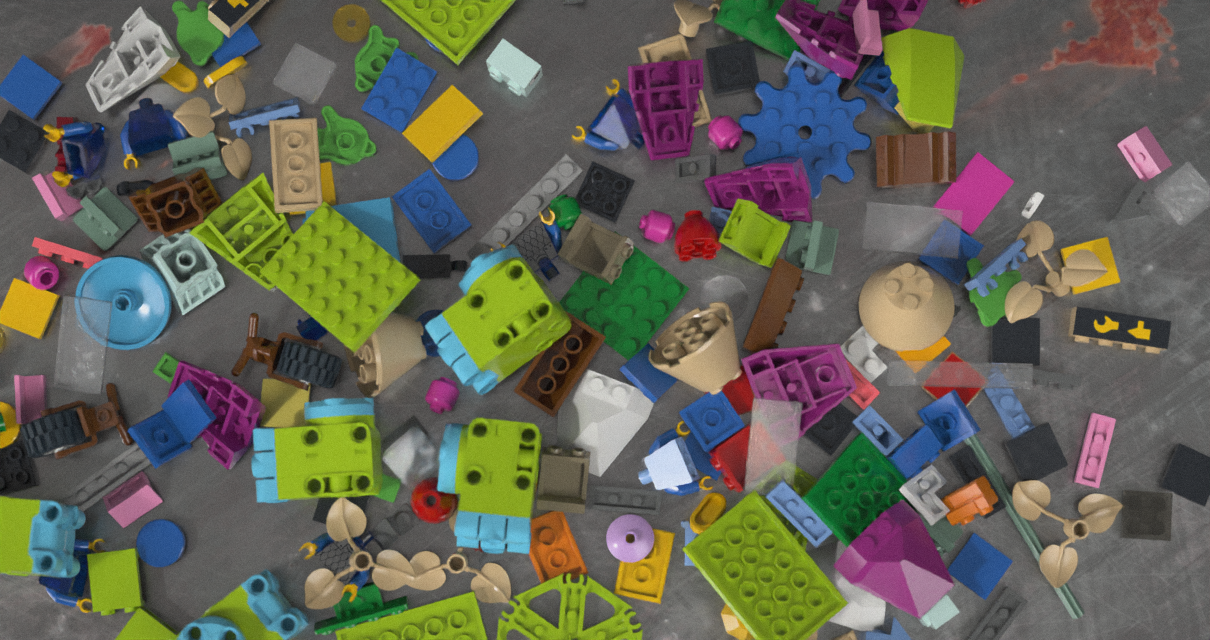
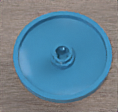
M128 255L110 256L91 266L80 279L75 295L76 312L84 329L96 341L114 349L130 350L150 343L164 330L171 314V294L162 275L146 261Z

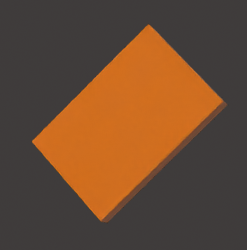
M549 511L532 519L529 556L541 583L564 573L563 583H566L567 573H571L570 580L578 578L580 574L585 575L589 573L563 512Z

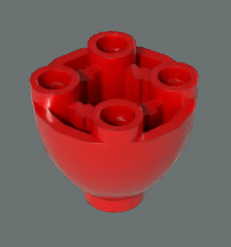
M692 210L684 214L685 219L679 226L674 241L675 253L679 256V260L686 262L693 258H703L705 260L716 258V252L722 247L721 243L718 242L720 237L717 229L708 219L703 217L702 211Z
M438 477L423 479L414 487L411 493L410 504L412 511L418 519L430 524L447 521L457 508V494L444 493L437 490ZM431 495L436 498L434 505L427 503V498Z

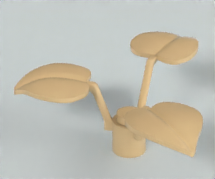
M676 0L674 8L681 20L679 32L688 37H695L700 23L708 22L712 19L711 10L714 8L719 10L722 0H713L714 2L708 8L688 0Z
M232 74L221 77L215 85L216 99L223 105L219 110L210 114L208 102L200 97L186 101L177 109L173 117L185 127L190 136L197 138L205 137L209 131H213L215 128L212 118L225 112L226 109L232 115H236L243 110L246 94L242 82L236 75ZM215 135L217 140L227 143L221 150L225 166L237 179L244 180L252 163V152L249 145L240 138L231 141L229 138Z
M1037 220L1031 221L1026 224L1017 237V240L1022 238L1026 243L1020 251L1024 252L1028 258L1038 253L1050 273L1046 276V286L1036 284L1032 287L1028 282L1022 281L1009 290L1005 299L1007 319L1012 324L1017 320L1028 318L1039 311L1043 304V295L1039 290L1046 291V293L1052 291L1054 295L1062 297L1069 292L1070 286L1085 285L1100 278L1108 271L1092 251L1086 249L1077 250L1068 256L1066 267L1061 269L1062 274L1054 271L1042 252L1053 246L1055 240L1054 233L1046 223Z
M1037 480L1019 481L1014 485L1012 501L1015 510L1022 518L1034 521L1042 512L1064 523V533L1069 539L1063 541L1060 547L1054 544L1047 546L1039 558L1042 573L1054 588H1059L1070 579L1078 563L1076 550L1065 546L1071 542L1074 543L1075 539L1086 538L1089 532L1102 533L1113 524L1116 515L1123 505L1107 495L1089 494L1082 498L1078 505V510L1082 516L1079 519H1066L1045 509L1050 503L1051 494L1049 488L1044 483Z
M340 497L331 506L326 519V529L329 536L335 541H342L347 538L348 543L354 550L349 559L350 567L335 576L330 570L325 568L316 569L311 572L304 586L305 606L307 608L324 609L337 604L343 597L341 593L345 587L338 579L354 570L366 571L370 567H375L372 572V580L377 587L387 591L398 589L416 579L411 564L399 552L394 550L380 551L376 557V563H374L369 553L359 550V547L356 546L351 537H358L364 532L367 522L366 517L357 505L344 497Z
M460 501L457 502V508L449 518V525L453 532H455ZM459 547L457 552L453 553L445 564L440 565L439 556L431 551H421L413 556L409 562L416 576L415 580L407 583L412 588L419 590H435L446 581V574L443 571V568H446L452 573H461L463 570L476 573L477 576L471 581V590L475 591L476 598L482 602H509L511 598V582L504 568L492 562L486 563L481 571L467 566L468 558L462 553L464 547Z

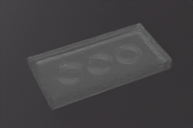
M868 202L862 248L863 250L958 259L963 211Z
M73 295L63 296L53 388L102 395L112 311L111 301Z
M753 398L744 494H751L753 491H756L759 495L766 496L782 479L793 488L802 402Z

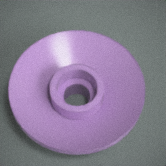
M627 514L618 517L611 523L607 531L606 542L609 551L617 559L624 562H637L650 553L654 543V533L650 524L644 518ZM633 534L635 536L634 542L628 543L625 539L626 535Z

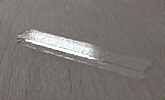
M888 360L887 385L1033 389V364Z

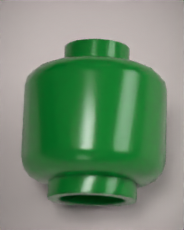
M563 194L552 199L549 207L555 214L554 220H556L558 227L568 231L573 228L582 212L574 197H568L567 194Z

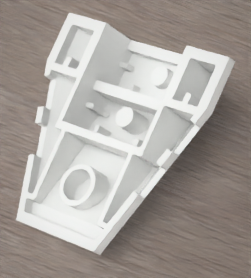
M141 6L125 22L121 28L124 30V33L117 43L113 41L109 47L112 49V52L105 62L100 61L86 83L88 92L99 112L107 110L164 75L181 57L168 32Z
M585 369L558 410L556 445L561 446L562 449L571 450L578 447L585 449L586 452H591L589 473L601 477L647 421L654 403L636 387Z
M837 541L807 551L806 553L848 602L844 608L828 621L858 631L883 630L885 601L850 584L833 567L847 547L841 541Z

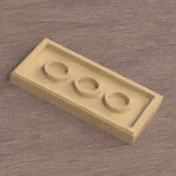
M683 34L638 47L643 63L691 59ZM699 90L697 104H699V109L694 114L692 124L695 128L712 121L702 90Z
M317 118L269 120L275 213L315 211L323 203Z

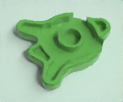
M176 1L172 5V10L178 17L177 40L182 49L191 56L192 62L197 66H203L207 63L209 57L213 55L212 53L219 46H222L225 34L208 20L209 5L206 2L200 1L197 4V9L192 11L182 1Z
M378 25L370 27L368 42L360 49L355 58V87L362 93L373 89L395 49L400 46L397 38L385 37ZM405 52L419 61L416 53Z
M330 105L322 108L321 114L327 126L325 129L317 128L320 161L331 160L346 166L353 165L366 157L375 155L377 151L376 144L370 140L368 132L361 123L351 118L339 116Z
M972 258L966 263L971 278L984 267L977 258ZM1018 270L1004 271L997 277L993 274L990 278L996 281L998 287L991 290L986 285V289L990 294L985 297L978 293L977 287L969 291L970 302H974L979 311L977 313L984 326L991 327L997 323L999 318L1006 315V296L1009 290L1021 281L1022 278Z

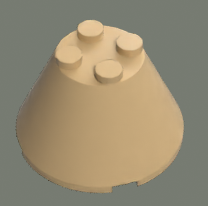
M913 261L894 262L879 268L863 285L859 296L860 319L867 333L880 345L901 352L903 350L919 351L938 342L948 331L954 316V297L946 280L931 267Z
M720 301L709 303L711 307L703 310L697 307L677 319L655 341L657 347L654 352L653 350L649 352V361L655 368L703 392H710L712 395L719 393L723 389V385L730 380L738 378L742 373L732 311L725 302Z
M391 312L355 353L344 345L350 371L356 372L359 379L356 385L365 397L377 396L418 364L421 359L426 358V349L422 345L421 339L423 326L420 321L415 322L411 316Z

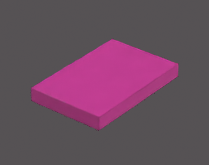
M977 152L958 175L956 183H952L933 208L961 231L971 236L1015 181Z

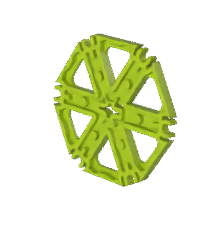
M564 573L513 596L520 604L517 605L516 602L509 600L508 603L514 607V611L511 614H507L502 610L501 614L508 618V621H504L500 617L498 619L497 640H506L507 633L512 629L518 630L531 640H573L575 638L577 640H642L643 629L637 632L632 630L638 629L641 623L630 624L629 622L630 617L636 614L635 611H629L626 615L624 614L626 610L632 607L589 576H587L586 584L582 585L584 582L583 574L579 575L577 583H572L570 580L571 573H567L566 583H563ZM551 589H556L560 592L558 628L530 609L529 602L532 598ZM593 592L613 605L615 612L610 618L583 630L585 597L588 593Z

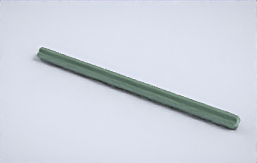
M977 434L970 436L964 440L965 443L971 447L1006 505L1005 509L1039 563L1040 555L1045 546L1029 520L1022 518L1015 510L1012 492ZM1067 582L1059 588H1054L1073 619H1078L1084 615V610Z

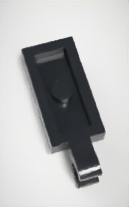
M450 254L403 255V265L419 279H451V272L467 271L466 260L451 261Z

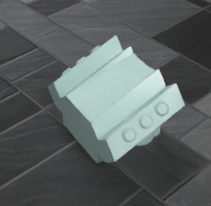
M190 228L166 238L163 234L139 250L142 259L151 264L166 281L171 294V300L174 302L176 310L182 315L225 287L223 278L217 270V263L204 244L189 233L191 231Z

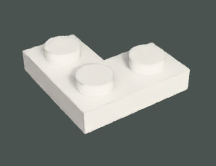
M862 326L840 347L846 360L871 383L888 367L872 351L879 343Z
M932 464L899 489L931 526L950 511L935 494L947 484V480Z

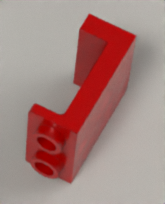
M755 419L708 452L712 457L709 460L716 471L720 470L725 476L722 480L730 491L734 490L738 493L742 492L744 486L773 465H780L786 460L761 421Z

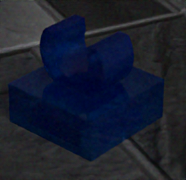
M310 315V318L304 322L301 319L297 320L298 326L296 328L305 339L317 340L329 332Z

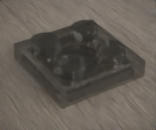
M1123 490L1121 538L1171 541L1173 493Z

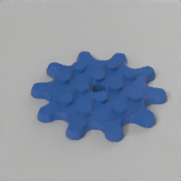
M795 64L788 70L789 79L784 88H775L767 81L757 83L755 93L762 101V109L756 114H742L738 119V125L742 130L749 131L756 137L755 146L745 152L743 160L747 166H751L775 158L801 157L811 184L812 199H815L821 195L822 180L828 175H834L845 183L852 181L855 172L848 163L849 153L853 150H867L871 147V136L857 131L854 126L855 118L867 109V101L859 96L850 100L842 99L838 94L842 78L836 75L834 71L827 72L822 81L812 83L807 79L804 67ZM804 125L812 129V134L807 139L801 138L798 134L800 127Z

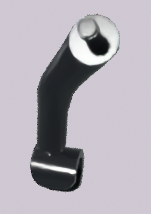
M150 180L123 181L116 187L117 194L119 196L130 195V190H145L154 182Z

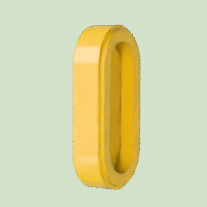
M238 56L209 74L203 82L210 89L216 85L221 77L235 74L244 68L247 62L243 56Z
M178 61L160 77L185 94L194 92L199 84L197 75Z
M713 492L703 498L690 516V528L693 532L701 534L722 517L727 506L726 498L722 494Z

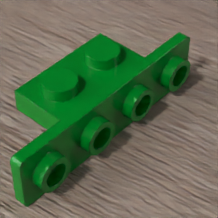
M374 582L364 584L357 591L352 602L349 601L352 593L349 591L345 592L342 599L333 605L336 616L315 622L314 632L315 635H328L338 628H352L357 626L359 622L366 620L373 622L379 620L383 615L390 613L391 615L400 614L408 608L407 596L384 602L380 589Z

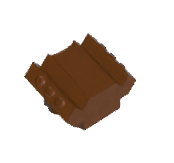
M946 131L941 133L930 132L876 137L877 187H893L896 189L956 183V132Z
M194 168L188 173L172 176L152 184L145 190H137L128 196L148 232H161L165 238L204 223L207 214L222 204L204 168Z

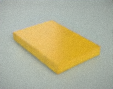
M451 85L402 134L433 163L483 113L456 87Z
M652 528L654 543L650 553L637 562L620 561L614 594L661 604L675 533ZM628 534L625 539L628 543H633L635 536Z

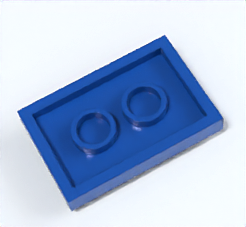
M396 48L361 109L402 133L437 71Z
M430 169L392 196L434 254L472 227L471 223Z

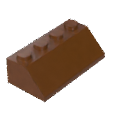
M777 258L741 351L753 354L763 349L778 348L779 344L775 343L778 334L783 335L787 322L784 321L787 312H792L796 300L792 299L795 290L800 291L805 279L801 277L803 270L781 258Z
M567 311L566 314L571 320L570 330L547 349L537 354L514 389V393L553 418L606 338Z

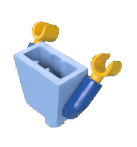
M684 421L679 422L675 430L672 428L655 439L649 449V456L645 458L647 469L638 473L643 485L654 482L657 490L664 489L666 493L679 496L696 493L700 489L711 490L713 486L706 488L703 485L704 480L711 478L710 476L700 478L683 440V437L687 436L690 430L687 432L680 430V426L685 424Z

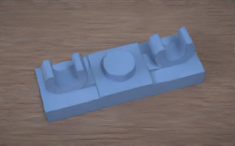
M298 97L241 111L236 115L230 114L231 130L236 129L238 138H242V128H248L250 134L254 135V125L256 124L268 125L269 120H276L279 117H282V120H286L288 116L300 119Z
M1020 238L1009 244L968 280L964 286L968 291L977 287L978 293L982 297L989 295L990 293L986 289V285L991 290L998 287L996 281L990 278L993 274L995 277L1002 274L1007 269L1005 266L1007 263L1012 270L1019 268L1020 265L1017 263L1016 258L1021 263L1028 260L1027 255L1020 251L1026 243Z
M998 366L983 374L982 376L989 381V384L983 391L1011 437L1014 438L1035 428Z
M784 479L766 494V498L815 547L833 533L801 499L802 496Z

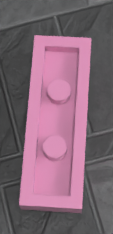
M1091 413L1074 479L1075 483L1099 488L1116 422L1115 418Z

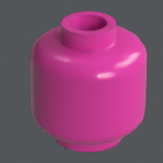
M719 115L709 124L708 137L721 150H728L730 148L734 150L741 144L743 130L729 115Z
M652 209L647 215H642L639 228L642 229V236L645 239L662 244L666 240L671 239L675 229V222H673L671 215Z
M35 256L26 263L24 275L27 281L36 289L47 290L57 283L59 270L48 257Z
M445 377L433 380L425 395V400L430 405L429 409L438 414H442L443 411H452L460 395L457 383Z

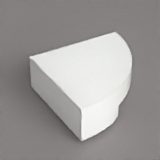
M1039 192L1032 194L1022 211V216L1029 219L1039 206L1044 195Z

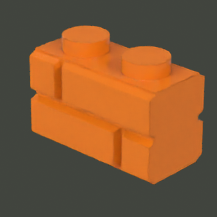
M985 476L975 479L940 499L950 510L946 517L951 525L960 522L963 526L975 519L973 515L980 513L983 516L994 509L992 505L998 501V497L994 490L990 488L991 485Z

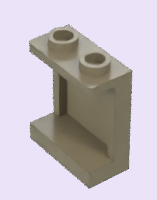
M580 214L558 252V256L564 262L612 285L614 279L620 276L623 263L632 255L634 243L628 236L618 235L593 223L589 217Z
M558 445L543 447L536 509L584 514L591 452H586L585 449L578 447L571 450L562 449Z

